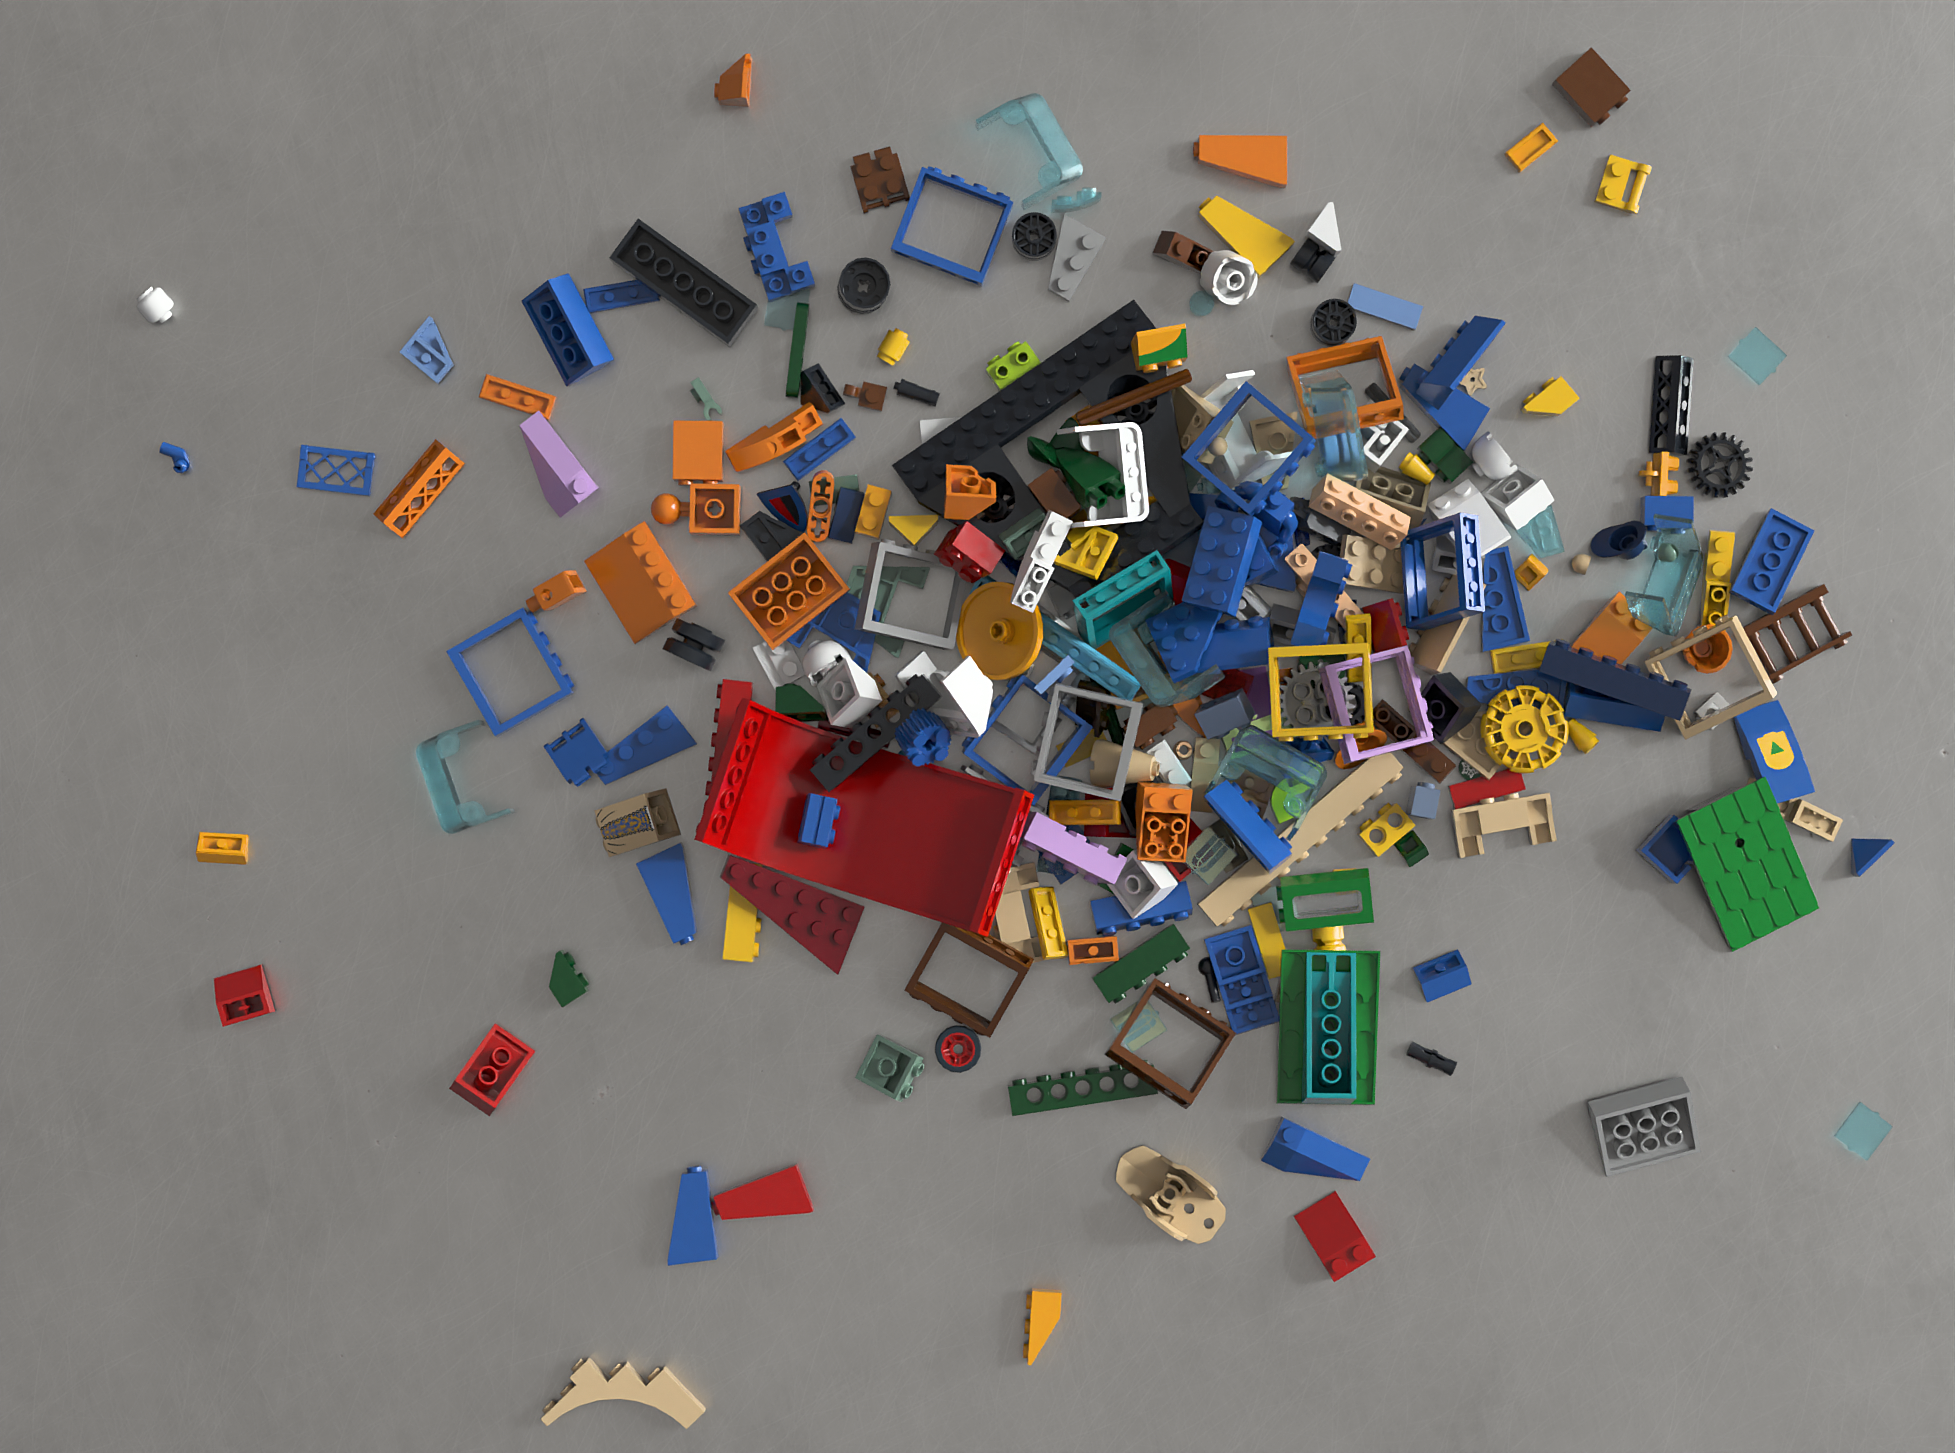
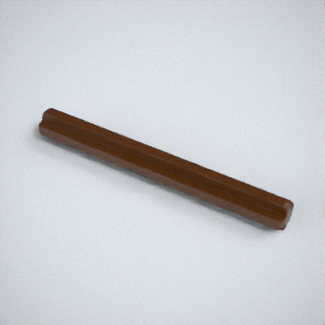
M1184 369L1077 412V421L1079 425L1083 426L1190 383L1192 381L1191 373L1188 369Z

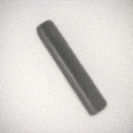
M1372 383L1365 389V393L1375 403L1390 400L1376 383ZM1405 415L1403 420H1398L1409 429L1405 437L1411 443L1421 436L1418 429Z

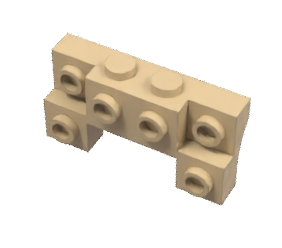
M1518 793L1504 795L1503 801L1495 802L1494 797L1479 800L1480 805L1451 810L1459 858L1485 854L1481 835L1516 828H1528L1530 845L1557 841L1550 793L1520 798Z
M1034 862L1010 868L995 913L998 925L993 926L995 938L1033 958V963L1044 960L1038 936L1030 937L1021 890L1039 886Z

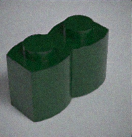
M1440 427L1417 448L1420 452L1418 456L1426 465L1431 463L1435 467L1436 471L1434 473L1443 483L1448 481L1451 484L1473 463L1467 454Z

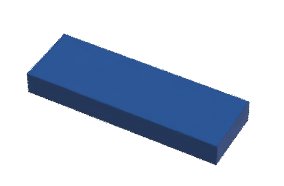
M638 280L583 289L589 313L660 301L656 293Z
M840 418L785 459L783 463L795 479L799 481L853 441L856 436L844 420Z

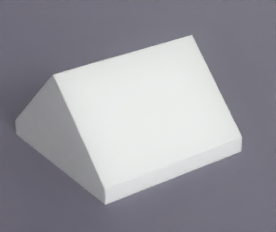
M1329 202L1304 239H1311L1319 245L1321 251L1326 250L1334 257H1337L1341 252V244L1334 204Z

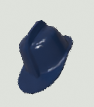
M1634 520L1602 529L1592 539L1591 550L1596 556L1602 558L1618 556L1625 560L1634 559L1643 550L1648 548L1645 540V525L1640 521Z

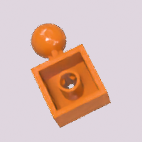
M690 483V502H680L676 496L669 493L660 494L651 504V514L657 522L666 525L676 522L680 516L690 517L689 533L691 535L740 536L741 486L739 484ZM714 504L722 508L721 512H718L716 516L709 512V508H713Z

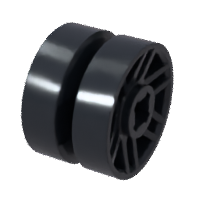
M1031 212L1021 216L1016 221L1012 231V245L1020 257L1029 261H1039L1050 255L1055 247L1057 231L1053 221L1048 216L1038 212ZM1037 233L1038 238L1032 241L1030 235Z
M1329 299L1322 302L1313 312L1310 319V330L1313 337L1320 344L1329 347L1345 343L1352 336L1357 326L1355 310L1349 303L1341 299ZM1330 320H1337V326H1330Z

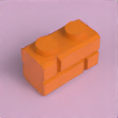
M1117 936L1067 940L1069 965L1119 961Z

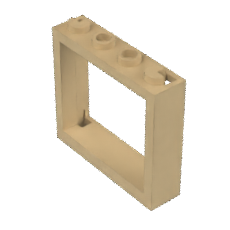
M1728 615L1722 616L1714 621L1716 625L1708 629L1704 625L1692 632L1693 636L1687 639L1681 636L1670 642L1672 646L1664 650L1662 646L1649 652L1650 657L1644 661L1649 672L1659 673L1664 676V680L1669 681L1659 661L1731 627L1763 690L1691 723L1686 711H1684L1681 720L1675 719L1685 740L1773 699L1777 694L1737 615L1731 618Z

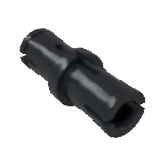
M1413 1041L1406 1053V1056L1421 1061L1426 1067H1433L1449 1076L1453 1074L1457 1065L1456 1061L1438 1054L1437 1050H1430Z

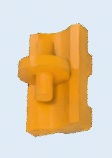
M1669 452L1653 453L1652 462H1646V470L1639 471L1640 477H1646L1645 486H1651V496H1667L1678 492V482L1676 480H1668V471H1678L1679 458L1669 456Z

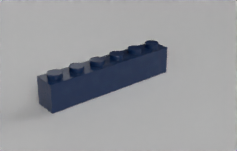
M1561 639L1551 640L1548 644L1539 672L1670 718L1681 720L1692 689L1687 688L1688 684L1678 680H1674L1672 683L1664 680V676L1656 672H1650V674L1641 672V668L1633 664L1627 663L1626 666L1616 663L1617 659L1603 655L1602 658L1595 656L1592 650L1580 647L1579 650L1569 647L1570 643Z

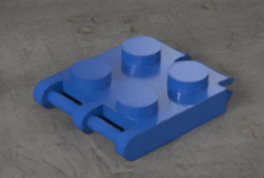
M584 718L580 719V723L568 732L566 730L561 733L562 736L550 745L548 743L544 745V748L569 784L573 782L577 787L591 778L588 773L590 769L596 774L609 765L606 760L609 754ZM584 727V728H583L581 731H579L577 734H575L574 736L570 737V735H572L573 733H575V732H576L577 730H579L580 728ZM566 740L563 744H561L560 746H558L556 749H554V750L552 749V748H554L555 746H557L559 743H561L562 741Z

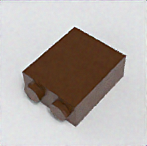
M1592 47L1552 83L1590 127L1596 122L1601 125L1611 116L1608 111L1614 106L1619 109L1629 100L1626 95L1631 91Z

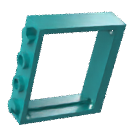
M1157 550L1072 600L1077 630L1082 640L1092 648L1097 649L1173 603L1170 568ZM1153 560H1154V567H1152V565L1150 564V562L1153 561ZM1156 582L1154 586L1150 587L1149 589L1145 590L1144 592L1140 593L1139 595L1135 596L1134 598L1130 599L1129 601L1125 602L1124 604L1120 605L1119 607L1115 608L1114 610L1110 611L1109 613L1105 614L1104 616L1100 617L1099 619L1093 622V619H1095L1096 617L1100 616L1101 614L1105 613L1106 611L1110 610L1111 608L1115 607L1116 605L1120 604L1121 602L1125 601L1126 599L1130 598L1131 596L1135 595L1136 593L1140 592L1141 590ZM1160 588L1161 594L1156 596L1154 591ZM1084 601L1089 605L1085 609L1080 606Z

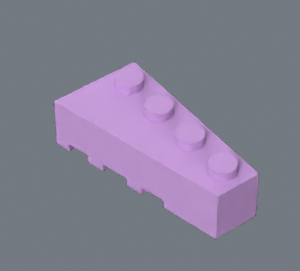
M1038 812L1028 813L1020 840L1023 841V847L1034 852L1036 849L1043 852V858L1053 863L1056 860L1063 863V869L1073 874L1077 872L1083 874V879L1093 885H1097V883H1116L1128 858L1121 854H1108L1109 848L1101 844L1098 845L1094 842L1086 843L1087 838L1071 830L1066 832L1065 826Z

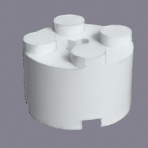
M1229 250L1214 251L1209 255L1202 267L1200 285L1214 298L1229 305H1236L1253 294L1258 277L1254 270V265L1248 259Z

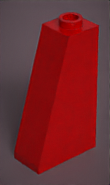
M797 1163L717 1193L713 1196L714 1201L711 1202L715 1215H720L722 1220L803 1214L814 1211Z

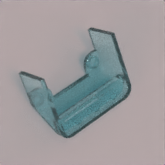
M1032 93L1010 100L976 119L975 127L978 131L1001 117L1009 125H1018L1027 120L1051 161L1042 166L1038 172V180L1043 189L1022 200L1021 207L1023 210L1030 208L1081 177L1083 171L1082 163L1047 102L1041 95Z
M1337 369L1299 378V383L1305 389V393H1302L1303 404L1305 408L1309 407L1314 419L1320 453L1318 462L1314 463L1317 477L1323 478L1328 473L1341 481L1368 479L1357 407L1351 385Z
M1654 514L1653 519L1658 532L1656 536L1652 537L1650 549L1655 556L1653 566L1643 593L1626 591L1625 598L1632 617L1665 635L1677 636L1703 566V552L1692 519ZM1672 543L1677 546L1679 550L1677 559L1669 563L1661 562L1658 557L1660 544Z
M1166 590L1113 625L1109 632L1111 642L1150 700L1158 707H1166L1194 699L1225 678L1223 672L1215 664L1196 678L1190 676L1175 684L1173 683L1168 670L1150 645L1154 639L1145 621L1174 605V600Z
M476 720L442 732L421 742L416 749V756L440 825L445 832L450 834H456L515 813L514 808H508L486 816L484 808L480 803L469 801L461 804L445 758L458 752L460 748L458 735L484 726L482 720Z
M1245 725L1237 733L1204 793L1207 794L1213 789L1220 776L1232 781L1240 778L1245 769L1288 793L1284 799L1283 806L1289 815L1296 818L1286 837L1290 841L1299 830L1325 782L1327 770L1322 763L1285 742L1279 741L1278 738L1272 737V735L1254 725Z

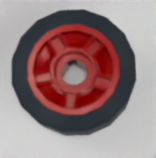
M955 1025L945 1029L936 1041L935 1054L938 1062L943 1068L951 1072L961 1073L970 1070L977 1064L981 1056L979 1037L973 1030L965 1026ZM960 1044L963 1047L962 1053H955L953 1050L954 1046Z

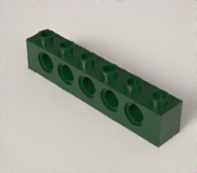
M1119 1064L1109 1065V1070L1100 1071L1099 1067L1085 1069V1074L1075 1075V1071L1062 1072L1059 1078L1051 1079V1075L1037 1076V1081L1027 1082L1026 1078L1012 1080V1085H1008L1012 1116L1158 1094V1090L1138 1078L1134 1086L1129 1087L1125 1085L1124 1077L1131 1072ZM1104 1077L1113 1079V1087L1109 1090L1100 1088V1080ZM1082 1080L1089 1083V1090L1084 1094H1080L1075 1090L1076 1084ZM1060 1084L1064 1086L1065 1093L1062 1097L1057 1098L1051 1094V1089L1054 1085ZM1029 1089H1039L1041 1097L1037 1101H1030L1027 1098Z

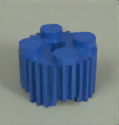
M924 708L921 710L917 709V711L912 710L910 718H906V722H902V726L899 725L898 728H895V739L898 745L915 766H921L925 763L929 765L930 762L934 763V760L943 761L948 756V746L951 745L950 741H952L950 738L951 734L940 717L934 712H927Z

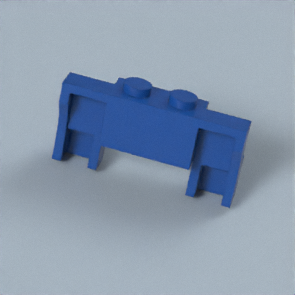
M785 192L763 198L762 201L739 208L747 234L746 237H743L747 252L751 250L753 252L752 268L754 274H760L769 303L796 292L815 287L808 261L788 266L775 226L776 222L793 217Z

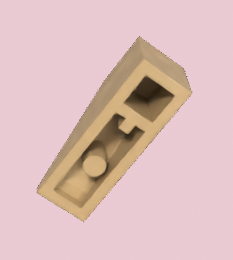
M1194 738L1191 767L1192 781H1190V788L1193 790L1191 811L1212 813V809L1205 802L1204 796L1216 786L1220 739Z

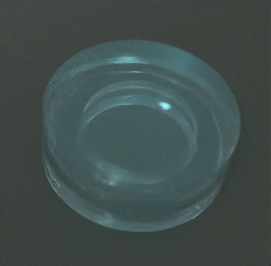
M1205 291L1194 293L1189 301L1190 310L1197 316L1208 315L1214 307L1213 297Z

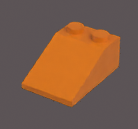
M1618 592L1608 600L1571 647L1578 650L1580 647L1592 650L1595 656L1601 658L1603 655L1617 659L1616 663L1622 664L1648 635L1656 623L1621 592Z

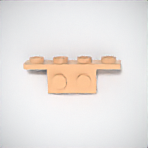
M1300 544L1284 558V561L1299 577L1295 580L1297 584L1296 589L1305 597L1317 560L1303 544ZM1344 590L1342 595L1337 594L1334 603L1339 605L1334 618L1346 631L1345 615L1364 613Z

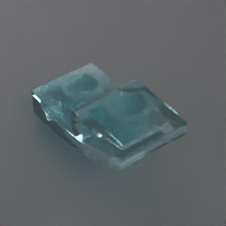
M1082 188V191H1077L1076 201H1073L1072 197L1057 196V200L1052 199L1051 213L1072 212L1090 207L1101 200L1102 192H1096V188Z

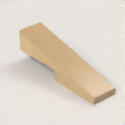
M1749 778L1746 785L1756 781V779ZM1797 798L1777 803L1783 820L1831 842L1834 841L1843 819Z

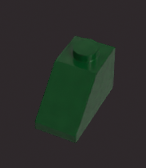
M787 683L776 687V712L800 722L828 720L825 708L800 685Z

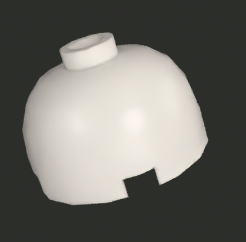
M1487 431L1475 442L1472 448V457L1475 461L1472 467L1480 477L1485 474L1492 480L1505 479L1517 471L1518 468L1516 465L1510 467L1513 461L1494 438L1488 439L1492 435Z
M816 640L808 646L802 661V669L810 684L817 686L818 681H821L845 657H849L851 660L852 658L842 644L832 640Z

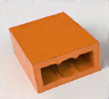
M673 420V480L678 481L680 486H690V483H693V481L703 482V484L723 482V421Z

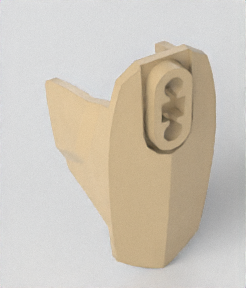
M1143 1145L1128 1151L1120 1158L1116 1172V1182L1144 1209L1146 1216L1151 1221L1180 1241L1187 1239L1201 1244L1213 1238L1225 1221L1226 1208L1218 1199V1192L1212 1185L1188 1167L1177 1165ZM1192 1204L1193 1213H1186L1184 1206ZM1209 1218L1213 1221L1212 1227L1206 1228L1204 1226L1205 1219Z

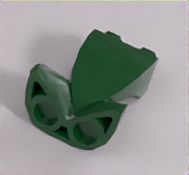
M1070 417L1060 429L1079 427L1074 418ZM1056 432L1050 442L1032 436L1027 437L1029 455L1038 462L1060 469L1071 487L1077 502L1084 508L1092 505L1096 509H1100L1106 505L1108 497L1112 496L1119 500L1125 496L1126 486L1120 481L1121 472L1104 459L1085 452L1080 444L1079 433L1057 435Z

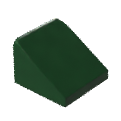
M1414 830L1393 844L1408 867H1412L1429 855L1426 846Z

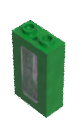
M1368 868L1280 877L1281 886H1276L1277 900L1283 901V908L1279 909L1280 923H1285L1286 931L1374 923Z

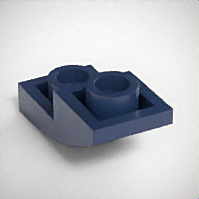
M840 487L828 538L852 543L864 499V492Z

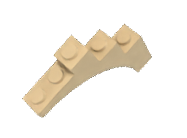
M588 1358L585 1362L580 1359L571 1368L574 1373L569 1378L575 1385L568 1384L560 1392L562 1398L557 1403L552 1400L542 1410L545 1414L542 1416L541 1421L548 1426L562 1414L580 1405L598 1400L623 1399L638 1401L656 1407L672 1416L687 1429L705 1412L706 1408L666 1366L662 1370L657 1367L647 1377L649 1380L647 1383L628 1362L623 1366L620 1363L609 1372L611 1375L609 1379Z

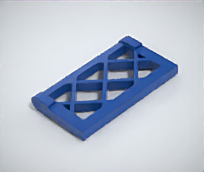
M301 445L297 487L370 496L375 453ZM309 452L320 453L323 456L313 465L308 461ZM328 456H345L347 460L336 468L328 459ZM326 459L333 468V471L322 479L314 467ZM352 459H366V467L360 471ZM350 462L358 473L346 481L338 470ZM312 470L320 481L318 483L306 482V473ZM336 472L344 484L342 486L326 484L325 480ZM360 475L364 480L363 488L351 487L349 483Z

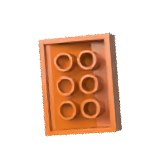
M645 521L625 532L584 560L634 644L697 607V604Z
M804 532L730 590L728 594L771 649L774 650L850 589Z

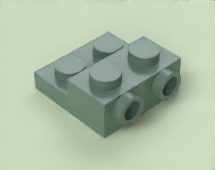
M877 1034L855 1078L902 1102L904 1098L907 1099L913 1091L911 1083L915 1076L921 1075L924 1069V1064L922 1063L924 1058Z

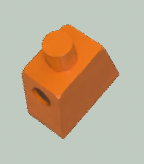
M576 570L563 571L533 588L535 595L527 599L526 604L532 613L541 608L544 611L553 610L587 591Z

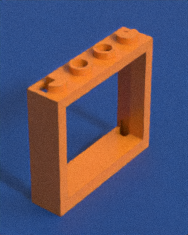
M1382 336L1343 343L1329 348H1320L1311 352L1297 353V355L1286 357L1287 372L1304 429L1315 439L1404 419L1403 402ZM1377 358L1390 400L1310 417L1298 375Z

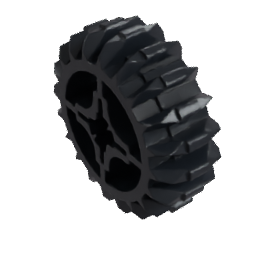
M1714 432L1711 434V440L1705 435L1702 437L1703 444L1699 441L1694 443L1698 451L1695 449L1689 451V454L1695 458L1686 460V463L1693 465V467L1688 468L1686 471L1687 473L1694 472L1695 476L1689 479L1690 482L1699 481L1695 487L1696 490L1704 486V495H1708L1712 490L1713 498H1717L1720 492L1721 496L1726 498L1728 497V490L1732 495L1737 494L1736 487L1739 489L1745 487L1741 480H1750L1749 475L1745 474V472L1753 471V467L1746 466V463L1752 462L1753 458H1745L1744 454H1747L1750 450L1749 448L1740 449L1744 444L1742 440L1735 444V435L1730 436L1727 440V433L1723 432L1719 439L1717 433ZM1714 446H1723L1733 454L1723 456ZM1707 450L1709 453V455H1707L1709 458V465L1707 468L1702 470L1701 460L1705 451ZM1716 460L1718 462L1729 460V462L1724 464V467L1710 471L1711 468L1715 467ZM1737 460L1738 470L1735 478L1732 480L1730 477L1732 475L1730 466ZM1715 474L1726 485L1715 484L1709 481L1706 476Z

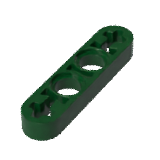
M797 302L786 385V397L798 398L810 306L808 303Z

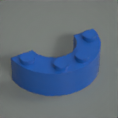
M1322 551L1319 552L1290 644L1295 646L1327 644L1330 634L1326 632L1329 618H1334L1339 604L1334 602L1337 594L1342 595L1346 584V581L1342 580L1343 577L1347 579L1352 568V564L1348 563L1349 560Z

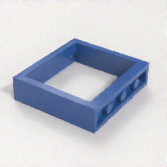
M928 166V169L922 167L891 246V252L982 287L1012 210L1013 201L1004 193L997 192L995 195L987 192L988 188L983 185L974 183L971 186L964 183L965 179L957 175L945 176L941 174L942 170L936 167ZM926 180L1003 209L979 272L903 243Z
M1245 381L1184 453L1182 458L1250 516H1253L1254 513L1258 515L1266 507L1267 503L1265 500L1270 494L1274 496L1283 486L1282 480L1287 475L1291 477L1299 468L1297 464L1303 456L1307 458L1311 454V451L1315 448L1314 443L1316 440L1251 384ZM1253 396L1303 438V440L1254 498L1247 503L1199 463L1197 459L1247 400Z
M1459 512L1408 530L1407 536L1400 542L1406 628L1425 631L1485 612L1478 515ZM1454 531L1459 607L1429 616L1423 541Z
M525 608L517 610L446 651L496 737L574 693L571 689L574 687L570 676L568 673L563 675L559 668L562 665L561 660L556 652L551 654L547 647L550 641L544 631L539 633L535 626L538 623L536 617L531 611L527 612ZM521 619L562 690L501 724L461 652Z
M1021 674L1010 679L1006 684L1008 690L1003 696L999 694L991 704L993 710L988 715L985 732L978 738L966 737L962 743L964 747L962 752L1008 787L1025 790L973 751L1022 684L1047 701L1049 694L1044 691L1040 695L1034 689L1036 684ZM1060 703L1059 711L1078 726L1045 768L1044 774L1053 776L1058 775L1093 728L1062 703ZM1035 782L1030 790L1027 791L1034 794L1033 806L1049 787V784Z

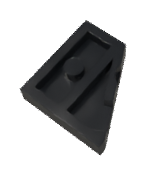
M761 511L740 525L741 529L766 561H769L804 533L771 518Z

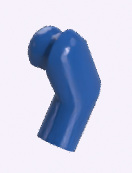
M163 442L159 453L172 457L175 472L180 474L186 472L190 462L185 450Z

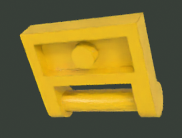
M1610 154L1594 202L1627 213L1637 214L1639 210L1638 202L1646 176L1650 175L1652 167ZM1630 171L1637 172L1629 201H1621Z

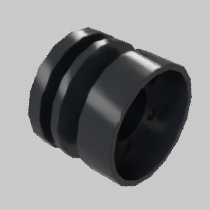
M867 257L857 258L848 263L841 272L837 285L838 298L843 306L851 312L857 314L872 313L882 306L888 296L891 285L889 273L875 259ZM859 283L861 285L865 283L868 285L867 293L864 290L858 291Z

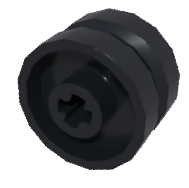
M676 618L672 630L675 634L684 638L683 642L669 637L662 649L711 671L716 659L703 651L707 648L714 652H720L725 640L712 634V631L693 622L690 624Z

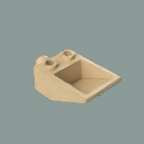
M1185 385L1172 389L1171 392L1181 449L1185 453L1221 410ZM1232 420L1210 443L1197 461L1212 464L1216 456H1222L1226 453L1228 445L1225 438L1234 423Z

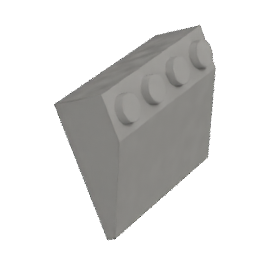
M1683 1077L1588 1101L1591 1122L1606 1177L1701 1152L1691 1092Z

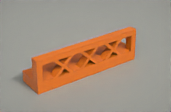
M435 439L373 514L383 524L403 538L465 463ZM448 457L455 461L449 470L442 471V464ZM431 478H437V485L433 489L427 490L426 483ZM421 496L422 503L417 508H411V501L415 497ZM406 515V522L400 529L393 525L399 516Z

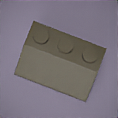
M1360 463L1353 487L1411 517L1408 530L1420 526L1425 514L1431 482L1425 485L1403 473L1382 466L1373 473Z

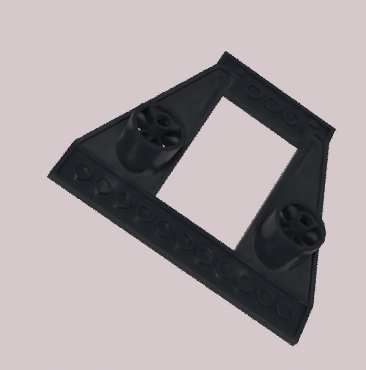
M1133 299L898 460L892 467L917 502L944 518L946 464L972 466L978 470L980 477L985 480L990 478L996 482V495L998 496L994 504L982 511L985 515L977 519L976 515L970 520H946L956 526L968 521L1006 550L1004 554L1013 558L999 538V535L1038 508L1045 516L1047 514L1001 447L1080 393H1082L1092 407L1169 376L1167 365L1158 367L1157 371L1151 373H1144L1143 370L1136 371L1131 341L1136 332L1157 328ZM1171 390L1150 398L1151 401L1147 404L1142 401L1100 418L1103 425L1133 422L1140 427L1147 488L1157 501L1149 506V513L1144 520L1123 523L1112 531L1117 534L1118 540L1097 580L1055 565L1053 562L1052 567L1054 570L1049 580L1071 592L1075 599L1156 550L1161 556L1203 526L1204 521L1191 505ZM1155 406H1157L1155 412L1150 411ZM1118 415L1126 416L1122 421L1117 419ZM1004 495L1011 496L1007 500L1003 499ZM1014 504L1013 509H1009V508H1008V507H1010L1011 505ZM1065 539L1057 554L1059 556L1070 549ZM1025 554L1016 559V561L1022 563ZM1086 601L1080 604L1084 609L1089 606Z

